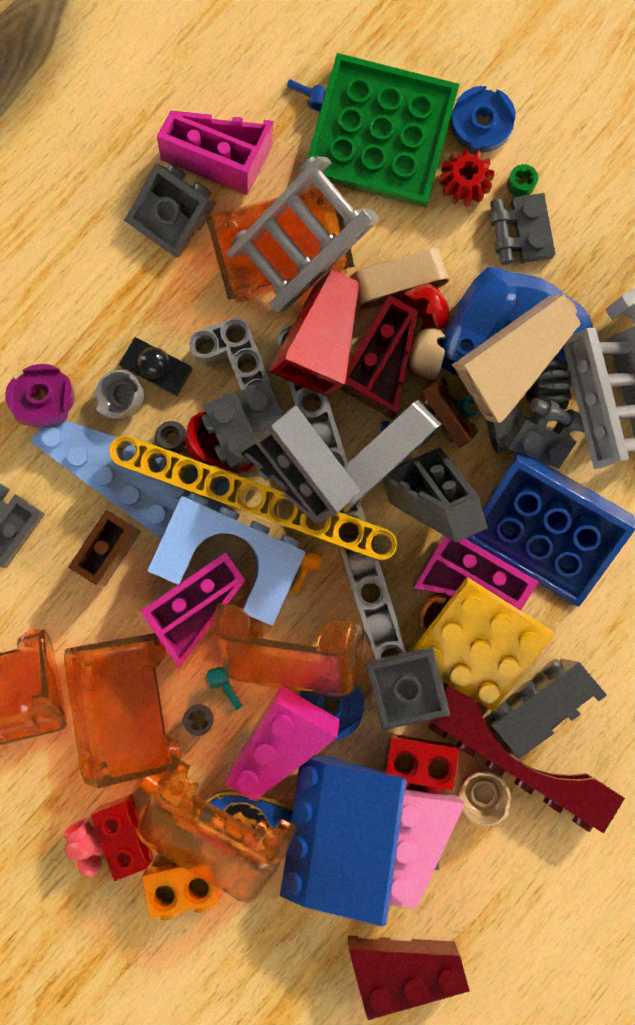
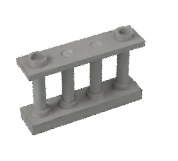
M311 157L305 161L299 168L301 174L248 230L243 229L231 240L233 246L226 252L230 258L246 254L275 288L274 293L277 296L269 304L277 313L288 310L380 220L372 209H363L361 212L359 209L354 210L323 174V171L332 163L328 157ZM312 183L315 184L344 218L343 224L346 227L337 236L335 233H329L299 197ZM289 207L321 243L319 247L322 251L314 259L311 256L307 257L276 221ZM266 231L269 232L298 266L296 270L299 274L291 282L289 279L284 280L254 245Z
M635 326L609 337L610 342H599L596 328H585L572 334L563 346L594 469L630 460L628 452L635 451ZM603 355L614 356L617 374L607 373ZM611 387H622L626 405L616 406ZM630 418L634 437L624 439L619 419Z

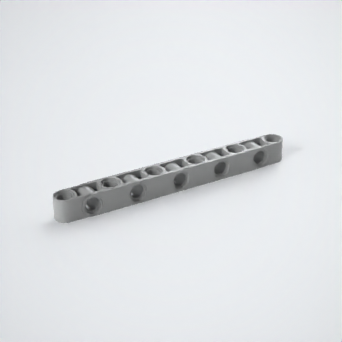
M293 325L283 327L278 333L277 342L279 350ZM286 380L294 406L296 405L344 467L348 462L327 396ZM309 398H314L321 405L318 410L309 412L303 408V402ZM360 502L347 513L342 509L339 511L366 522ZM340 530L342 541L350 543L357 539V537L346 538ZM372 541V549H373V551L376 553L375 548H374V545H373V541ZM338 546L361 624L374 659L381 658L384 650L388 648L396 649L398 654L404 653L405 649L401 640L400 628L379 560ZM365 584H374L379 590V597L373 603L365 602L361 597V589Z

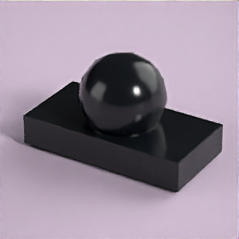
M134 337L119 363L123 369L178 397L193 370L190 365L137 337Z

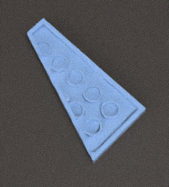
M69 421L40 427L30 440L31 443L161 539L181 496L188 498L190 493H192L129 470L113 462L109 449L113 440L117 438L116 436ZM133 445L127 446L123 451V459L125 461L132 459L135 455ZM164 456L155 459L153 464L154 471L156 473L161 472L166 466V458ZM191 467L184 473L186 484L193 483L198 477L196 467ZM223 478L216 482L214 489L217 495L221 496L228 492L230 487L228 479ZM203 497L209 500L207 507L217 512L220 511L221 506L227 507L225 504Z

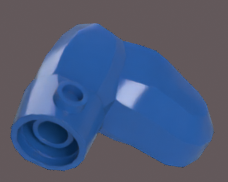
M487 267L473 280L455 307L450 324L444 327L443 334L445 339H440L438 344L445 350L441 367L459 376L453 367L455 362L548 296L564 294L574 303L577 309L576 316L581 324L573 334L585 328H593L592 321L588 312L578 302L548 281L532 275L514 273L496 267ZM562 347L553 360L560 359L561 362H565L567 365Z

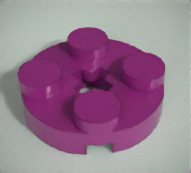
M49 364L31 365L22 370L24 374L20 375L16 380L13 377L8 383L5 392L6 403L21 425L46 427L52 424H61L68 418V412L74 403V389L69 378L61 373L57 367ZM44 390L47 396L42 400L36 401L33 396H38L39 391Z

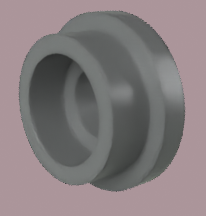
M167 421L156 430L155 442L158 447L179 453L186 446L183 444V440L187 435V431L180 423ZM176 433L178 436L177 441L172 444L167 443L166 438L168 434Z

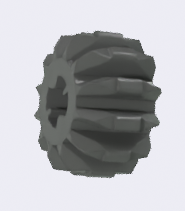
M552 359L527 391L526 399L529 401V407L531 401L534 398H538L543 401L549 399L558 403L559 408L567 409L569 405L568 400L572 397L570 393L572 385L570 384L571 374L567 372L565 362H561L560 359Z

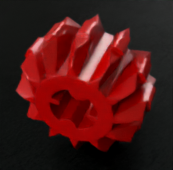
M466 147L462 151L461 156L453 152L450 155L449 161H445L442 164L439 185L445 186L442 192L444 196L453 195V205L458 203L459 199L464 201L466 207L470 206L472 199L480 203L484 198V194H488L491 191V181H493L495 176L494 170L488 169L491 164L490 158L480 160V150L473 156L470 155Z

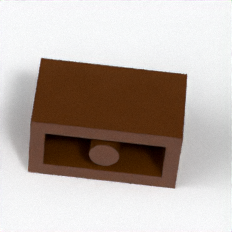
M105 510L68 568L94 585L105 587L136 541L141 530L116 514Z

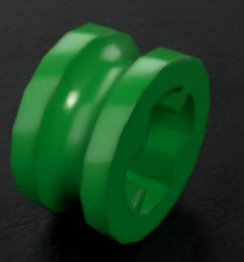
M527 164L514 167L507 181L508 191L515 197L532 194L538 183L539 176L537 171ZM525 176L529 179L527 183L522 185L517 183L518 178L522 179Z

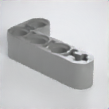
M231 318L198 330L191 336L189 345L196 361L203 366H213L230 360L241 391L265 380L269 381L249 326L242 319ZM234 331H240L245 334L243 340L237 343L230 342L228 338ZM205 342L214 344V348L210 353L200 354L198 352L201 344ZM250 360L256 363V368L250 373H244L239 370L240 365L244 361Z
M419 399L343 467L360 489L342 508L345 513L359 503L410 454L422 447L441 427L442 423Z

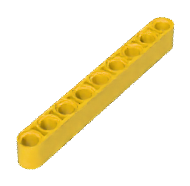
M130 436L117 437L110 445L109 453L113 462L129 470L376 560H388L396 552V537L385 528L338 512L326 519L324 528L314 531L309 527V517L294 504L293 514L289 518H279L277 515L278 505L283 501H289L283 496L284 492ZM133 445L135 455L132 459L125 461L123 459V451L127 446ZM164 456L166 458V466L161 472L156 473L153 468L154 461L158 457ZM196 467L198 471L197 479L191 484H186L184 473L187 469ZM226 478L230 484L229 490L224 495L219 496L215 493V484L218 480ZM251 490H259L262 495L261 502L255 507H248L246 495ZM346 524H354L359 530L357 539L350 543L342 541L340 537V530ZM380 535L387 536L392 543L390 551L383 555L375 553L372 549V541Z

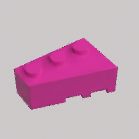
M170 111L157 135L160 160L248 195L273 146L274 121L263 120V124L243 122V118L232 117V121L212 119L211 114Z
M441 535L415 579L413 587L453 596L468 577L521 611L538 581L465 538L454 542Z
M228 552L141 610V613L179 668L247 580Z
M281 685L232 762L225 785L256 801L335 740L338 736L340 719Z

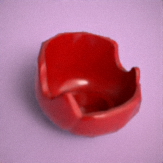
M421 284L401 295L403 303L418 311L417 317L423 320L421 329L435 327L441 330L446 326L450 315L449 305L437 287L431 284Z

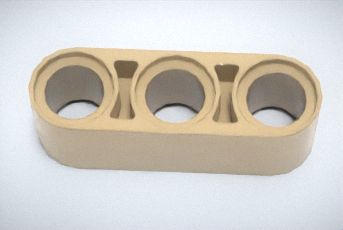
M437 248L366 267L356 271L350 277L359 282L357 300L361 309L383 305L389 294L400 300L402 294L421 284H431L439 288L449 282L440 250Z

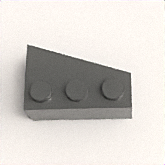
M296 405L260 429L233 451L240 459L246 456L260 468L258 474L263 479L267 480L271 477L286 491L283 496L316 524L337 514L360 491L359 487Z
M441 447L400 464L382 480L391 505L454 542L469 538L488 528L479 495Z
M557 658L553 659L542 668L543 675L534 683L532 680L524 683L517 689L516 694L518 696L509 704L506 702L501 703L490 713L492 718L487 722L512 754L519 759L554 734L553 729L567 717L571 721L580 715L577 709L593 696L598 702L607 696L580 662L563 658L560 661Z

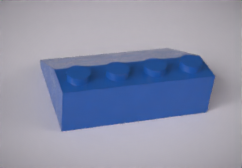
M516 452L482 508L488 528L465 539L580 607L635 531V516L547 464Z
M313 756L299 767L280 897L305 908L378 926H386L407 779L331 756Z

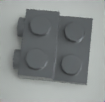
M169 163L166 168L155 164L124 221L174 257L180 258L194 232L202 229L216 202L209 198L212 192L198 182H195L192 186L183 180L186 173Z
M265 380L237 394L233 391L203 405L207 414L201 417L208 433L212 434L215 432L220 444L215 446V450L223 465L228 463L232 469L236 470L252 463V461L246 456L240 459L233 451L260 429L281 416L283 412L269 381Z

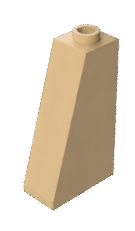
M564 294L548 296L453 364L454 369L486 421L500 423L509 415L580 326L581 323L576 316L577 309L574 303Z

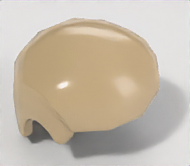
M428 327L423 329L412 340L408 363L415 374L435 382L445 350L437 342L439 339H445V335L440 329Z
M475 771L463 780L459 789V798L465 803L462 811L468 821L479 827H494L506 819L509 814L511 794L509 787L502 777L491 771Z

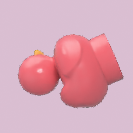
M83 818L70 825L63 832V836L67 841L64 852L70 861H77L74 865L75 869H78L83 876L90 877L99 872L101 859L98 855H102L104 852L95 826H91L88 819Z

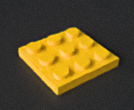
M467 577L411 651L433 646L442 681L493 711L553 639L554 635L552 630Z

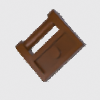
M442 376L422 391L425 396L423 402L433 415L436 414L442 422L443 426L441 428L450 443L455 442L460 449L470 443L479 430L474 423L470 424L447 389L448 383L444 376Z

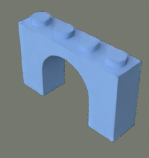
M190 493L188 498L181 496L147 571L179 585L195 549L202 541L212 535L221 533L237 535L248 543L256 560L255 575L241 604L240 611L273 626L306 551L298 548L301 542L282 534L280 540L268 535L269 527L253 520L250 526L237 520L240 514L222 506L219 512L208 508L209 500L194 493Z

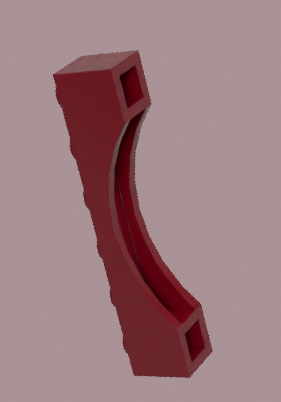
M444 682L443 687L450 716L428 720L430 721L428 725L430 730L443 738L449 733L459 740L456 746L470 756L474 757L476 752L486 757L488 760L485 765L502 776L507 771L517 777L514 784L531 795L534 790H537L546 796L543 802L561 814L563 809L568 810L575 815L572 821L586 831L591 832L594 827L603 834L605 833L625 799L623 796L587 773L574 775L552 774L531 768L514 759L493 737L483 719L478 703Z

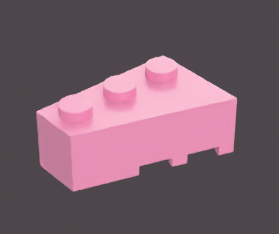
M405 789L389 905L409 908L418 907L465 805L458 796Z

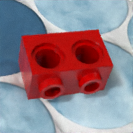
M389 733L383 772L406 778L405 788H410V784L422 785L424 791L434 794H443L444 789L453 791L459 748L455 744ZM400 754H408L412 757V764L406 770H399L394 766V761ZM437 759L443 760L445 762V769L442 774L433 776L428 773V767L432 761Z
M132 794L99 806L91 814L114 882L146 870L154 857Z

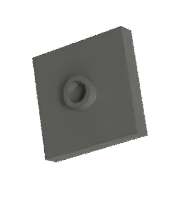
M433 646L366 661V668L382 730L450 716Z

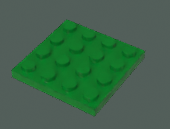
M337 53L307 160L317 156L328 157L332 163L323 171V174L333 184L427 207L460 84Z

